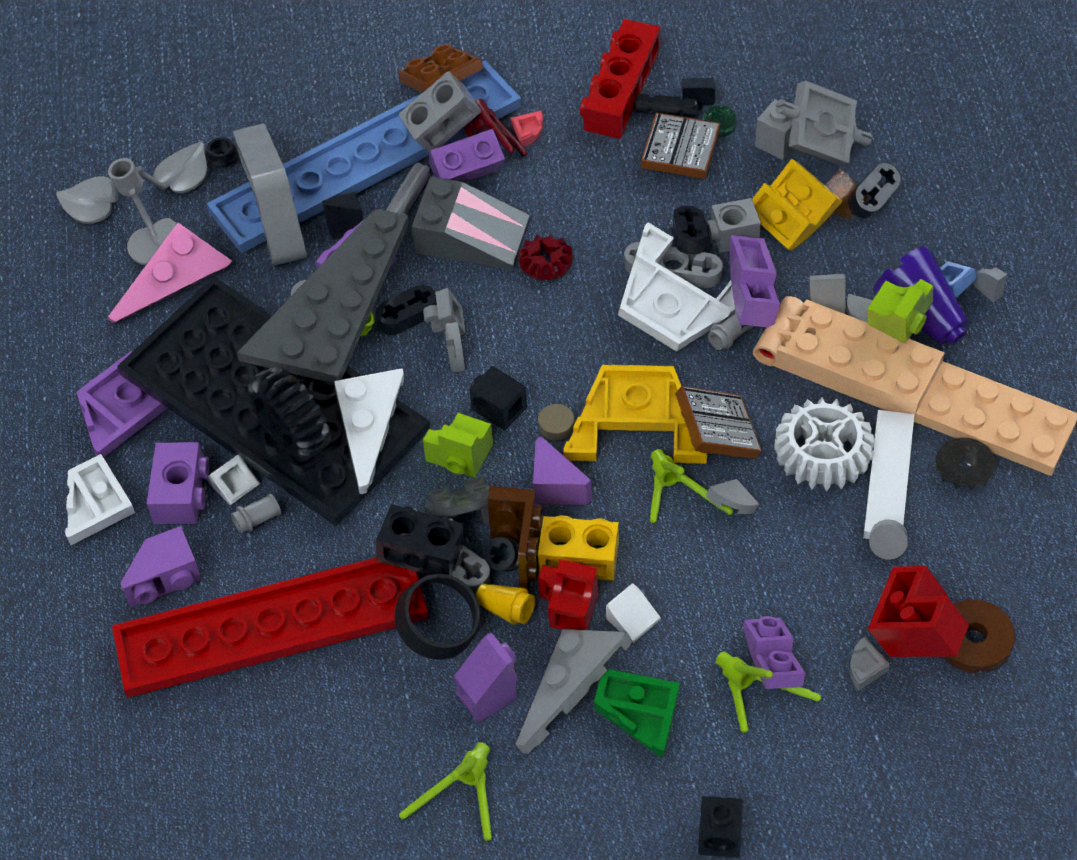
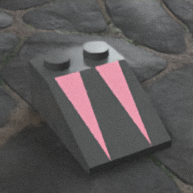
M430 177L412 225L415 254L513 270L530 221V215L464 182Z

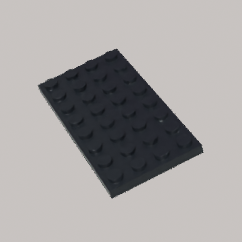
M213 276L117 366L118 372L129 382L233 455H239L250 467L334 526H337L430 429V421L396 399V408L389 421V430L382 452H379L373 481L367 488V493L359 494L335 391V383L290 373V375L296 376L298 382L305 386L308 393L313 395L315 403L320 406L321 413L326 417L325 423L329 426L330 441L322 449L323 451L314 458L311 457L306 461L300 462L293 459L292 456L289 457L286 451H281L278 444L273 443L270 435L265 433L264 427L258 422V417L252 411L253 406L248 401V383L254 380V377L263 370L265 371L270 368L240 362L237 352L272 315ZM347 366L342 380L362 375Z

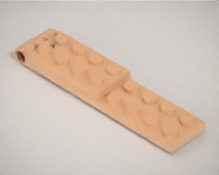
M786 296L783 298L778 309L775 324L765 328L753 349L754 357L764 365L775 366L885 411L915 414L914 422L1049 476H1052L1077 424L1076 412L943 361L945 352L908 339L905 344L869 326L867 322L807 299L803 303L796 297Z

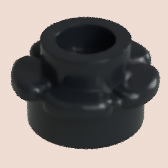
M225 137L211 140L207 145V162L213 163L215 167L229 166L237 159L238 152L235 151L236 146L230 139Z

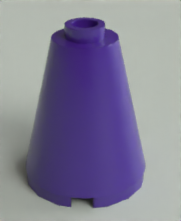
M926 246L916 248L899 259L903 263L894 271L889 267L877 280L873 287L875 294L878 293L885 281L899 287H910L915 285L920 279L932 284L933 302L925 313L927 318L921 330L939 344L948 342L950 345L958 342L967 333L965 327L968 324V320L936 258Z

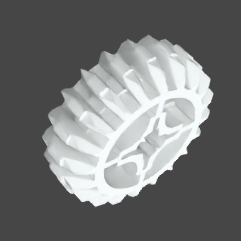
M823 397L818 401V404H813L807 399L804 403V408L794 404L791 414L784 413L781 424L776 428L775 437L777 439H775L774 449L777 453L779 465L784 466L786 476L796 474L795 480L797 484L805 480L809 481L811 490L816 484H823L827 492L831 484L834 483L840 489L843 488L846 480L855 483L858 479V474H865L868 464H870L873 458L874 450L872 449L874 448L875 439L873 437L874 434H871L870 422H864L862 412L852 413L851 403L845 407H840L837 398L832 404L825 403ZM802 435L806 439L805 445L799 447L796 440ZM847 440L853 447L848 453L843 449V443Z

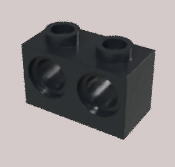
M391 504L376 539L377 561L425 575L446 574L451 576L463 547V524L449 517H437L422 513L413 507H400ZM442 543V544H445V545L437 546V545H434V544Z

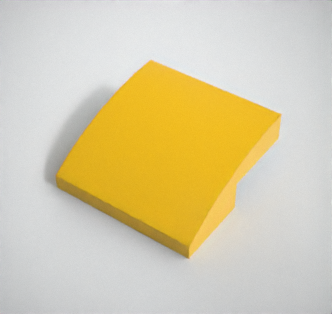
M793 159L789 161L772 185L764 183L752 199L761 225L790 251L810 237L842 202L838 196L798 161Z

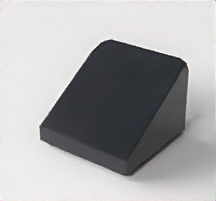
M714 78L681 79L682 100L685 97L696 98L698 105L715 104Z

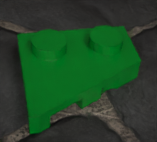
M607 669V672L600 678L594 700V710L654 754L664 757L680 692V683Z

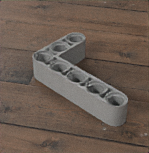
M262 123L232 131L239 159L256 198L273 266L307 258L287 174L265 124Z

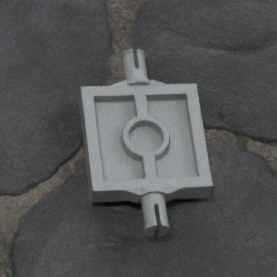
M806 80L797 83L794 104L780 99L776 104V107H778L775 109L776 113L792 119L789 147L842 166L849 163L850 151L854 142L868 146L872 140L869 139L872 137L871 133L856 127L855 111L857 100Z

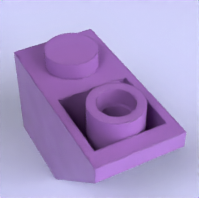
M176 527L144 540L121 581L130 608L139 604H148L157 597L175 590H184L193 583L201 581L196 561L182 527Z
M492 632L484 636L454 675L457 696L477 723L517 700L516 683L519 680L514 670V664L517 662L516 657L510 646L506 642L500 644Z

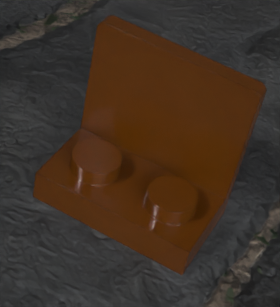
M490 486L488 493L490 539L505 537L520 542L518 551L520 588H526L528 591L529 580L536 581L538 558H536L537 548H539L542 528V506L536 505L535 490Z

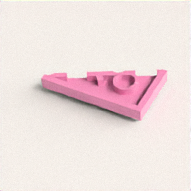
M177 223L115 306L107 320L112 323L124 320L136 314L137 311L153 303L156 304L180 292L181 289L202 281L203 278L221 269L228 268L232 260L180 223Z

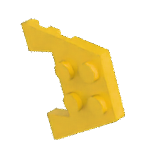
M602 365L586 398L583 412L577 418L569 442L566 441L563 449V456L569 461H597L598 430L673 431L674 463L707 464V453L695 451L685 420L681 414V409L675 395L681 387V383L674 366Z

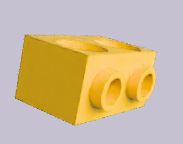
M564 515L556 517L543 516L538 549L539 573L542 565L557 568L560 559L597 567L598 580L614 581L619 546V522H609L605 519H572ZM558 542L566 543L564 545H555ZM596 545L604 546L603 548H593Z

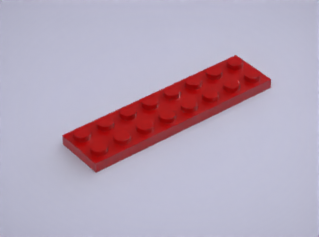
M376 557L112 625L124 692L127 698L396 628L395 607L397 601L409 586L419 580L417 572L379 562ZM420 585L415 588L409 600V616L412 623L429 619Z

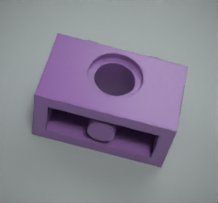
M493 129L431 150L429 155V163L436 178L464 183L502 170L505 161Z
M199 442L155 443L146 503L153 524H197L199 509H204L206 502L205 489L202 487L203 479H208L210 471L209 458L203 457Z

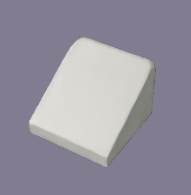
M239 455L211 473L208 479H206L229 505L260 484Z
M634 584L628 586L606 606V620L620 632H626L632 643L637 641L661 620V617Z

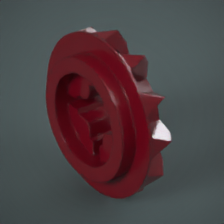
M537 234L533 241L525 240L523 248L519 250V266L526 275L534 279H556L570 269L573 262L572 248L566 245L564 238L555 239L552 234L547 238H541ZM541 251H546L548 255H551L550 263L543 256H540Z

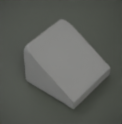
M845 274L810 276L807 299L845 314Z

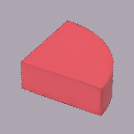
M542 111L510 118L515 138L523 148L535 142L541 135L543 130Z

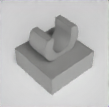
M449 288L435 292L437 305H430L423 309L424 321L426 323L431 321L433 332L443 331L447 323L458 322L460 336L466 334L461 304Z

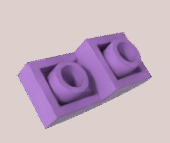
M764 616L759 619L744 620L745 637L755 667L770 670L773 673L772 678L760 677L766 689L803 686L805 672L792 653L794 638L782 619Z

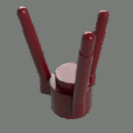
M484 99L475 100L482 112L463 127L467 138L474 135L473 131H477L479 134L493 129L496 138L508 153H513L515 148L523 157L527 156V151L501 123L493 110L489 109Z

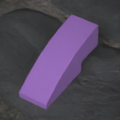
M731 235L729 240L730 273L733 300L739 325L770 327L775 324L780 302L773 286L777 273L765 240L763 238Z

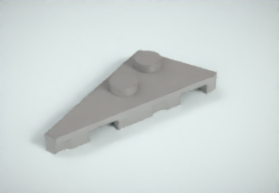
M562 629L516 742V746L523 754H529L534 747L540 745L549 735V732L545 729L561 711L567 715L589 691L590 686L607 672L604 664L620 647L626 651L630 647L632 640L626 632Z

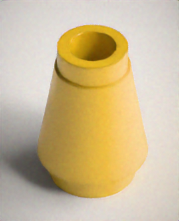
M482 583L476 593L480 606L512 625L527 623L533 614L535 597L529 594L526 588Z

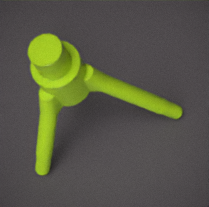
M657 449L651 453L652 469L655 472L649 519L651 523H656L662 488L664 486H672L677 482L684 483L715 505L706 497L708 490L686 476L684 469L676 465L670 456L665 455L663 450ZM724 504L721 507L716 506L728 515L733 513V509Z
M724 651L717 656L716 664L723 669V675L729 679L728 685L733 694L740 730L742 733L748 732V725L741 691L749 687L753 681H761L760 677L772 678L773 673L770 670L749 666L739 657H732ZM803 687L780 688L814 701L821 700L820 694Z
M482 742L476 743L473 750L465 754L458 767L400 812L399 817L403 820L454 781L460 780L477 788L483 837L485 841H490L492 836L485 788L486 774L484 772L488 764L486 758L490 752L489 746Z

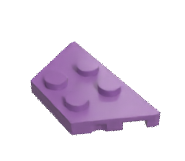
M132 351L76 392L96 456L101 454L104 458L167 409V407L119 374L117 366Z

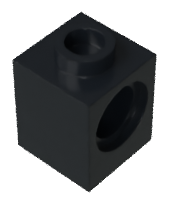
M491 366L483 375L477 376L469 388L472 410L504 431L527 409L526 387L494 366Z
M702 796L698 855L739 858L743 799Z

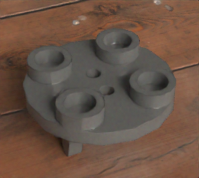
M484 478L468 480L463 483V488L449 491V488L443 487L428 492L429 501L425 503L426 514L454 518L458 514L478 511L483 526L489 525L487 505L489 487L492 485H486Z

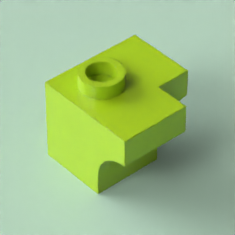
M922 279L910 287H899L885 281L867 308L868 325L906 344L912 333L917 335L921 331L927 316L925 313L933 302V285Z
M457 413L449 426L444 424L441 430L429 429L423 439L426 461L445 467L454 474H465L475 478L493 446L491 424Z

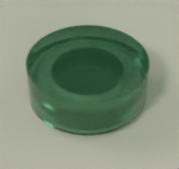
M717 105L710 107L704 113L703 121L720 123L718 137H725L734 132L736 128V114L731 108Z

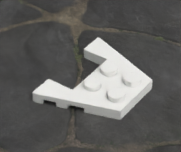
M647 222L618 316L673 350L678 351L709 332L714 324H721L736 313L732 284L730 280L720 295L714 298L659 265L658 262L672 246L674 238Z

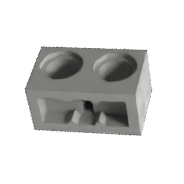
M448 71L403 109L399 116L414 140L430 152L441 147L482 111L466 86Z

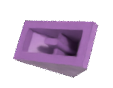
M540 436L535 441L533 490H535L536 504H589L592 501L591 480Z

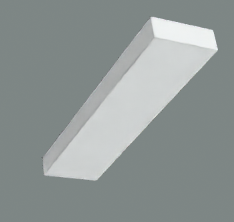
M878 410L863 538L869 539L872 527L882 520H895L902 525L904 523L915 414Z

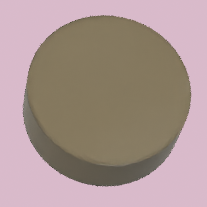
M562 404L546 406L540 411L538 416L540 433L545 438L554 441L569 437L573 432L574 426L573 412Z

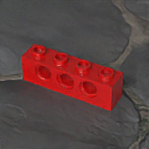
M623 19L619 30H614L610 41V50L608 53H603L600 72L598 75H593L590 84V94L582 99L579 114L584 120V131L619 139L622 138L634 110L635 97L637 94H641L660 51V26Z

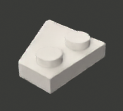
M101 454L68 470L67 485L69 495L67 496L66 504L68 528H65V534L70 545L135 513L132 503Z

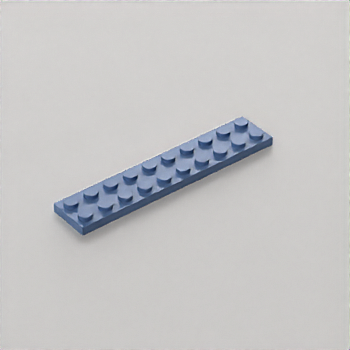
M486 60L481 62L482 70L460 81L466 86L474 100L484 99L489 109L493 110L498 119L522 107L521 97ZM421 94L283 164L299 223L324 211L323 200L351 192L356 194L430 155L429 151L414 140L399 116V113ZM463 128L459 130L454 136H452L448 141H446L442 146L451 144L465 137L466 133L463 130ZM249 182L206 203L210 215L241 254L266 241L256 198Z

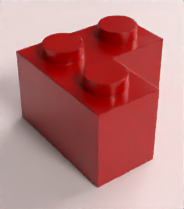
M926 565L893 567L868 630L890 657H957L969 624L948 598L947 593Z

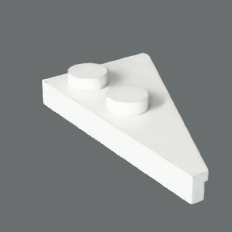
M402 368L334 381L359 494L367 493V488L373 481L379 452H382L389 430V421L396 408L397 395L400 386L404 382Z

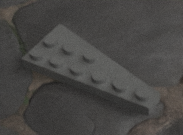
M375 208L237 352L239 361L266 368L278 366L292 374L330 383L342 380L409 225L408 215Z

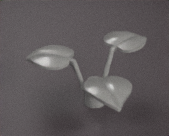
M201 141L170 155L156 167L153 174L154 177L144 172L141 166L135 167L134 163L128 158L117 159L108 168L110 178L98 176L84 180L74 187L57 192L58 200L65 212L74 220L84 224H93L106 219L111 214V203L118 201V192L123 196L132 197L147 227L141 228L131 235L127 243V250L135 262L147 265L177 223L170 218H164L152 224L138 197V194L142 191L143 179L161 190L170 187L175 193H186L197 188L205 180L208 171L205 146Z

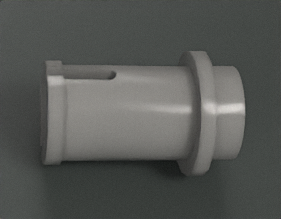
M735 313L722 324H714L708 334V339L717 350L729 349L733 346L734 340L746 331L751 330L753 326L739 325Z
M268 494L266 497L244 508L241 506L236 507V512L231 514V518L240 533L245 531L251 533L253 532V527L281 515V509L272 494Z

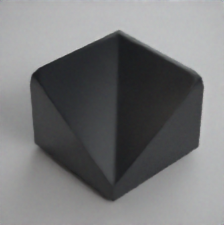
M355 192L322 201L325 221L333 240L343 238L348 230L353 229L363 221L361 207Z

